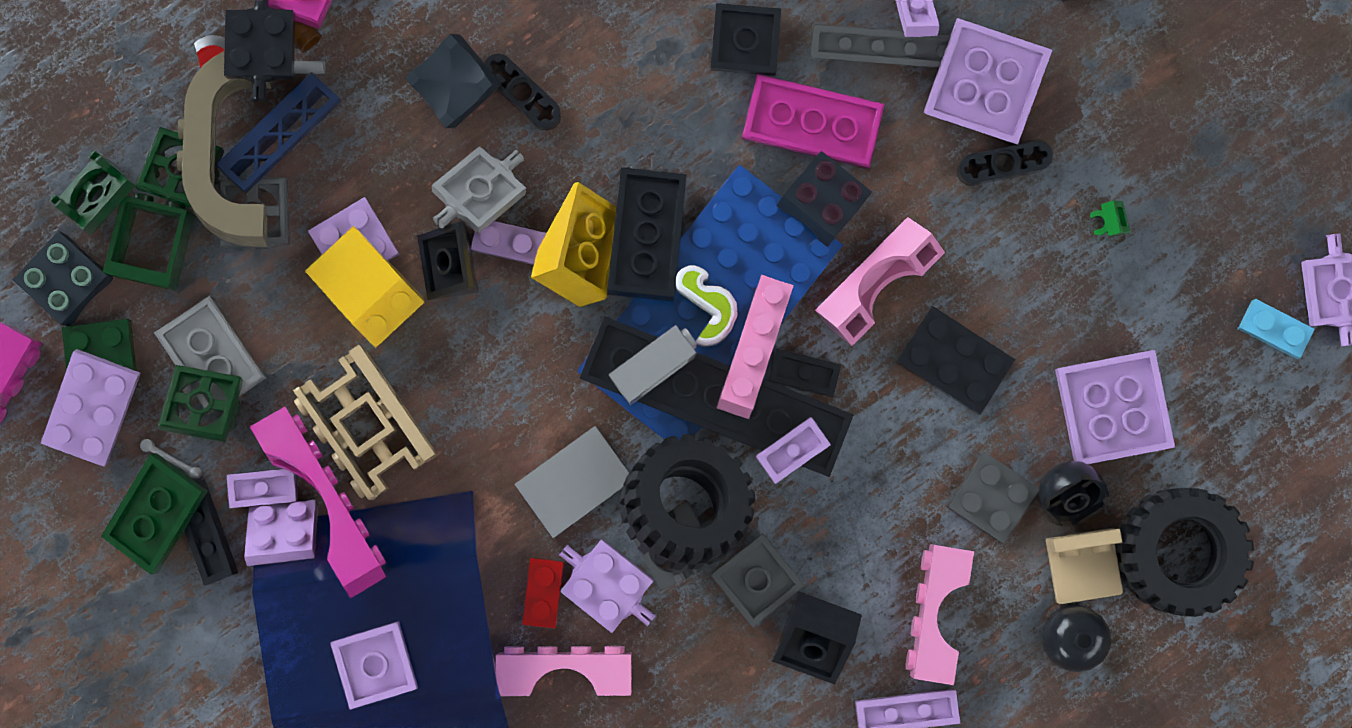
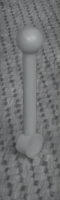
M144 439L141 441L140 448L142 451L158 453L168 462L189 473V477L193 480H198L202 476L200 468H192L157 448L152 440Z

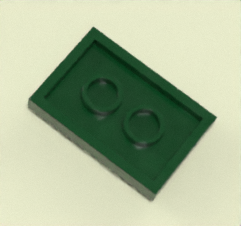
M158 453L150 454L101 537L149 574H158L208 491Z

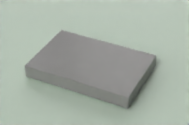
M211 296L206 297L154 332L175 365L242 377L243 383L239 396L266 379V376ZM200 381L189 384L192 390L199 388ZM212 383L209 392L212 394L213 399L226 401L224 391L217 384ZM205 394L196 395L203 407L206 408L210 398ZM211 410L208 414L213 415L217 411Z
M594 426L514 485L552 538H554L624 487L623 483L629 472L597 427Z

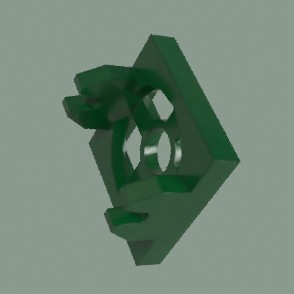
M159 127L135 187L142 192L192 208L185 191L175 192L179 182L182 181V175L178 176L170 172V165L173 161L177 160V154L169 158L165 157V151L169 148L182 146L180 151H183V139H179L178 132ZM217 145L215 150L214 182L216 184L219 182L220 175L216 164L222 159L224 149ZM159 167L165 168L169 175L165 187H162L157 180L160 176Z
M95 150L88 155L92 159L66 190L60 196L54 194L49 199L56 208L76 222L90 236L135 186L108 158ZM100 173H108V176L102 182L92 183ZM103 189L101 197L97 201L92 202L95 193ZM86 191L84 203L76 210V200Z
M176 365L159 419V430L226 442L229 429L233 430L236 428V415L239 416L240 401L238 397L243 383L242 377ZM200 381L199 388L192 390L189 394L183 393L182 390L186 386ZM212 383L217 384L224 391L226 401L213 399L212 394L209 392ZM195 395H207L210 398L208 406L202 410L192 408L190 404ZM179 405H187L191 412L188 424L179 418ZM211 410L224 412L214 423L199 426L202 415L209 413Z

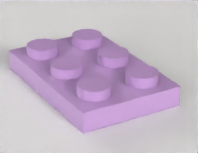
M74 350L41 444L105 467L109 462L141 373L81 350Z

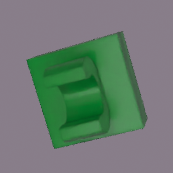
M1113 200L1102 203V210H1095L1090 213V218L1102 217L1105 221L1103 228L1094 230L1095 235L1121 236L1131 233L1123 201Z

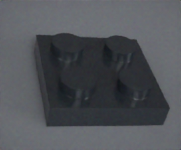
M716 3L710 70L776 76L781 8Z

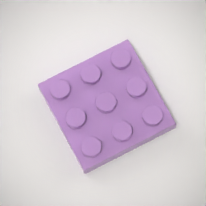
M957 18L924 113L1018 144L1052 50Z
M1155 350L1055 369L1074 461L1092 464L1175 447Z

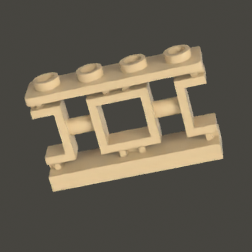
M359 344L351 349L348 355L339 359V362L347 372L345 376L323 391L320 390L314 380H308L303 386L293 390L298 397L294 400V403L305 417L309 414L314 420L316 426L313 427V430L323 444L329 442L335 453L331 455L333 460L342 471L345 469L349 471L354 479L350 484L361 499L366 496L368 500H374L378 495L389 489L380 477V474L403 458H406L412 468L417 470L421 465L431 461L439 454L368 351ZM356 363L381 400L377 402L371 392H367L357 400H354L345 387L360 377L352 366ZM310 394H313L320 403L335 394L344 409L330 418L337 429L335 432L309 396ZM368 403L385 429L359 446L342 421ZM391 418L396 420L418 452L417 456L412 453L409 447H404L392 455L383 440L397 431L390 421ZM349 447L356 457H360L370 449H373L382 462L367 473L374 482V486H371L347 451Z

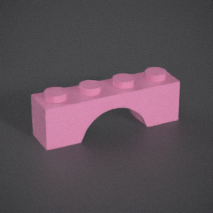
M907 217L815 311L830 330L853 346L875 324L872 309L879 292L897 278L907 275L923 276L945 252L931 232Z
M761 275L717 409L749 419L794 285Z
M930 544L929 551L924 550L921 570L926 571L924 584H918L916 603H920L919 617H913L911 625V636L915 637L914 650H908L906 658V670H910V676L913 679L954 685L959 651L948 645L941 636L937 624V614L941 602L951 591L969 585L974 551Z
M523 646L504 647V652L496 654V696H530L536 682L543 675L552 670L563 668L575 670L588 678L597 696H631L632 652H625V646H605V652H591V646H572L571 652H558L557 646H539L538 652H524Z

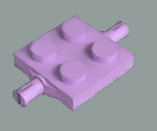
M1341 234L1326 235L1329 255L1321 259L1301 262L1310 327L1323 325L1339 327L1341 346L1352 345V254L1343 253Z
M603 538L591 552L583 557L569 547L568 544L559 554V556L575 567L571 578L560 592L611 633H613L623 619L631 614L636 616L646 626L656 616L641 604L644 592L654 579Z

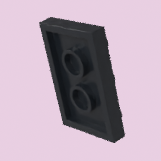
M931 306L895 362L975 414L981 415L1016 359L934 306Z

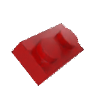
M530 558L522 625L556 628L564 561Z

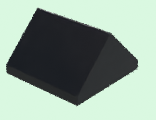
M456 222L444 226V228H438L417 236L427 300L478 293L469 230L464 222Z

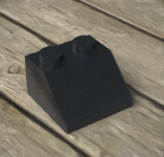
M799 592L789 612L772 662L835 685L856 643L862 614Z

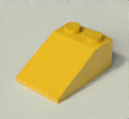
M579 182L574 183L538 248L531 278L578 307L606 299L617 207Z
M354 225L305 270L351 324L375 348L424 303L423 296Z

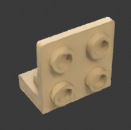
M1109 528L1045 538L1056 603L1065 604L1116 596L1123 593L1115 543L1122 542L1120 529Z

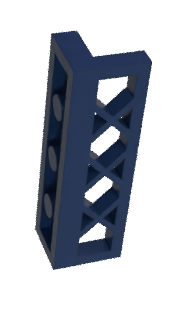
M311 72L239 141L216 166L246 194L315 128L341 100ZM323 95L329 99L321 108L310 109ZM302 116V126L296 132H286ZM278 139V149L272 155H262ZM254 162V173L243 182L239 176Z

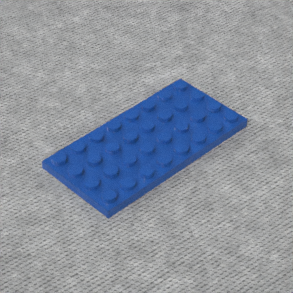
M740 164L680 239L677 274L687 266L694 265L704 269L709 275L707 281L703 282L704 286H720L729 291L735 299L738 316L729 335L717 345L705 348L696 345L697 347L694 349L699 354L730 366L761 275L794 285L781 322L782 324L843 246L837 239H834L828 247L825 246L805 224L776 206L782 198L779 194ZM675 284L674 302L634 298L616 321L656 337H660L676 325L680 331L686 328L696 341L713 316L678 293ZM586 360L577 370L578 373H582ZM596 386L663 439L676 436L679 441L683 434L695 435L701 428L637 401L630 406L623 396Z

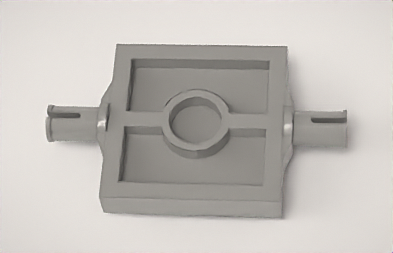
M479 146L432 185V192L445 203L446 208L433 217L436 225L444 228L445 225L457 217L465 221L478 234L526 194V187L512 173V170L524 161L522 154H518L519 151L514 150L507 158L500 161L497 158L491 157Z

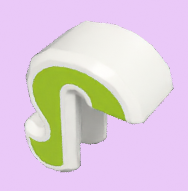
M687 266L677 274V292L713 316L696 340V343L704 348L717 345L732 330L738 316L737 303L730 292L724 288L703 285V282L707 281L709 276L707 271L698 266Z

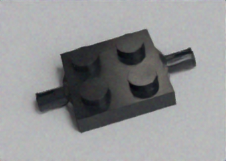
M255 0L254 7L246 10H226L224 76L227 79H245L252 82L251 101L259 102L260 100L261 102H266V82L276 79H294L295 12L293 10H274L268 7V0Z

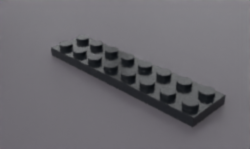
M604 316L579 379L623 396L610 379L609 374L659 337ZM697 352L693 360L637 400L639 403L761 451L812 417L831 445L801 467L827 477L831 475L854 414L765 379L762 380L749 419L717 409L731 366Z

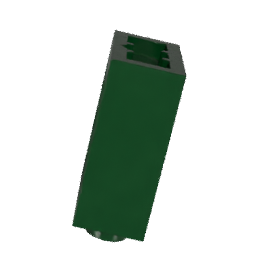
M134 192L133 198L126 196L120 202L103 273L116 278L176 291L195 215L185 210L186 206L169 200H166L165 205L154 203V197ZM137 210L179 219L166 273L124 264Z

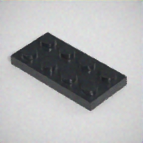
M621 167L607 295L674 302L687 174Z

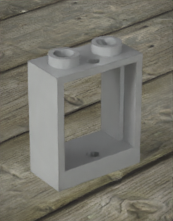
M675 325L611 372L609 377L631 406L693 360L696 356L694 349L697 347V343L686 328L680 331Z

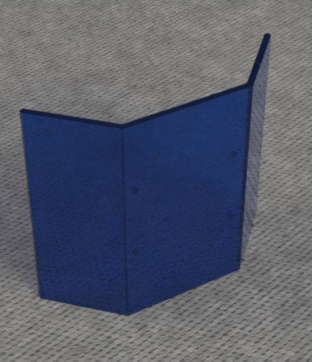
M473 491L350 511L349 514L353 521L360 518L369 532L370 536L365 538L368 546L371 548L376 545L386 561L381 566L386 578L352 598L345 591L327 560L330 547L329 515L317 516L314 559L254 565L252 594L271 720L274 728H509L497 683L477 557ZM399 621L418 689L350 710L330 642Z

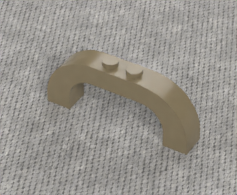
M221 52L199 69L187 90L184 119L178 120L179 139H183V151L177 152V169L182 171L184 191L195 215L210 232L233 244L267 247L268 214L264 204L233 203L221 197L215 190L216 122L218 110L223 101L234 92L252 89V82L248 80L227 79L224 76V52ZM271 81L266 82V89H271Z

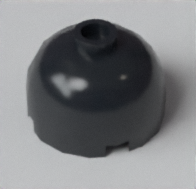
M1068 461L1057 464L1044 475L1040 481L1038 497L1050 522L1063 526L1061 521H1071L1073 525H1078L1092 519L1102 511L1105 506L1103 499L1105 495L1109 497V491L1096 469L1081 461Z
M1080 605L1063 606L1053 612L1044 624L1043 648L1049 659L1062 669L1073 672L1089 671L1100 665L1109 654L1112 642L1110 629L1103 617L1091 608Z

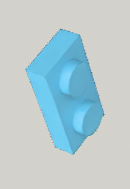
M1257 299L1251 301L1238 327V330L1295 359L1301 358L1315 330Z

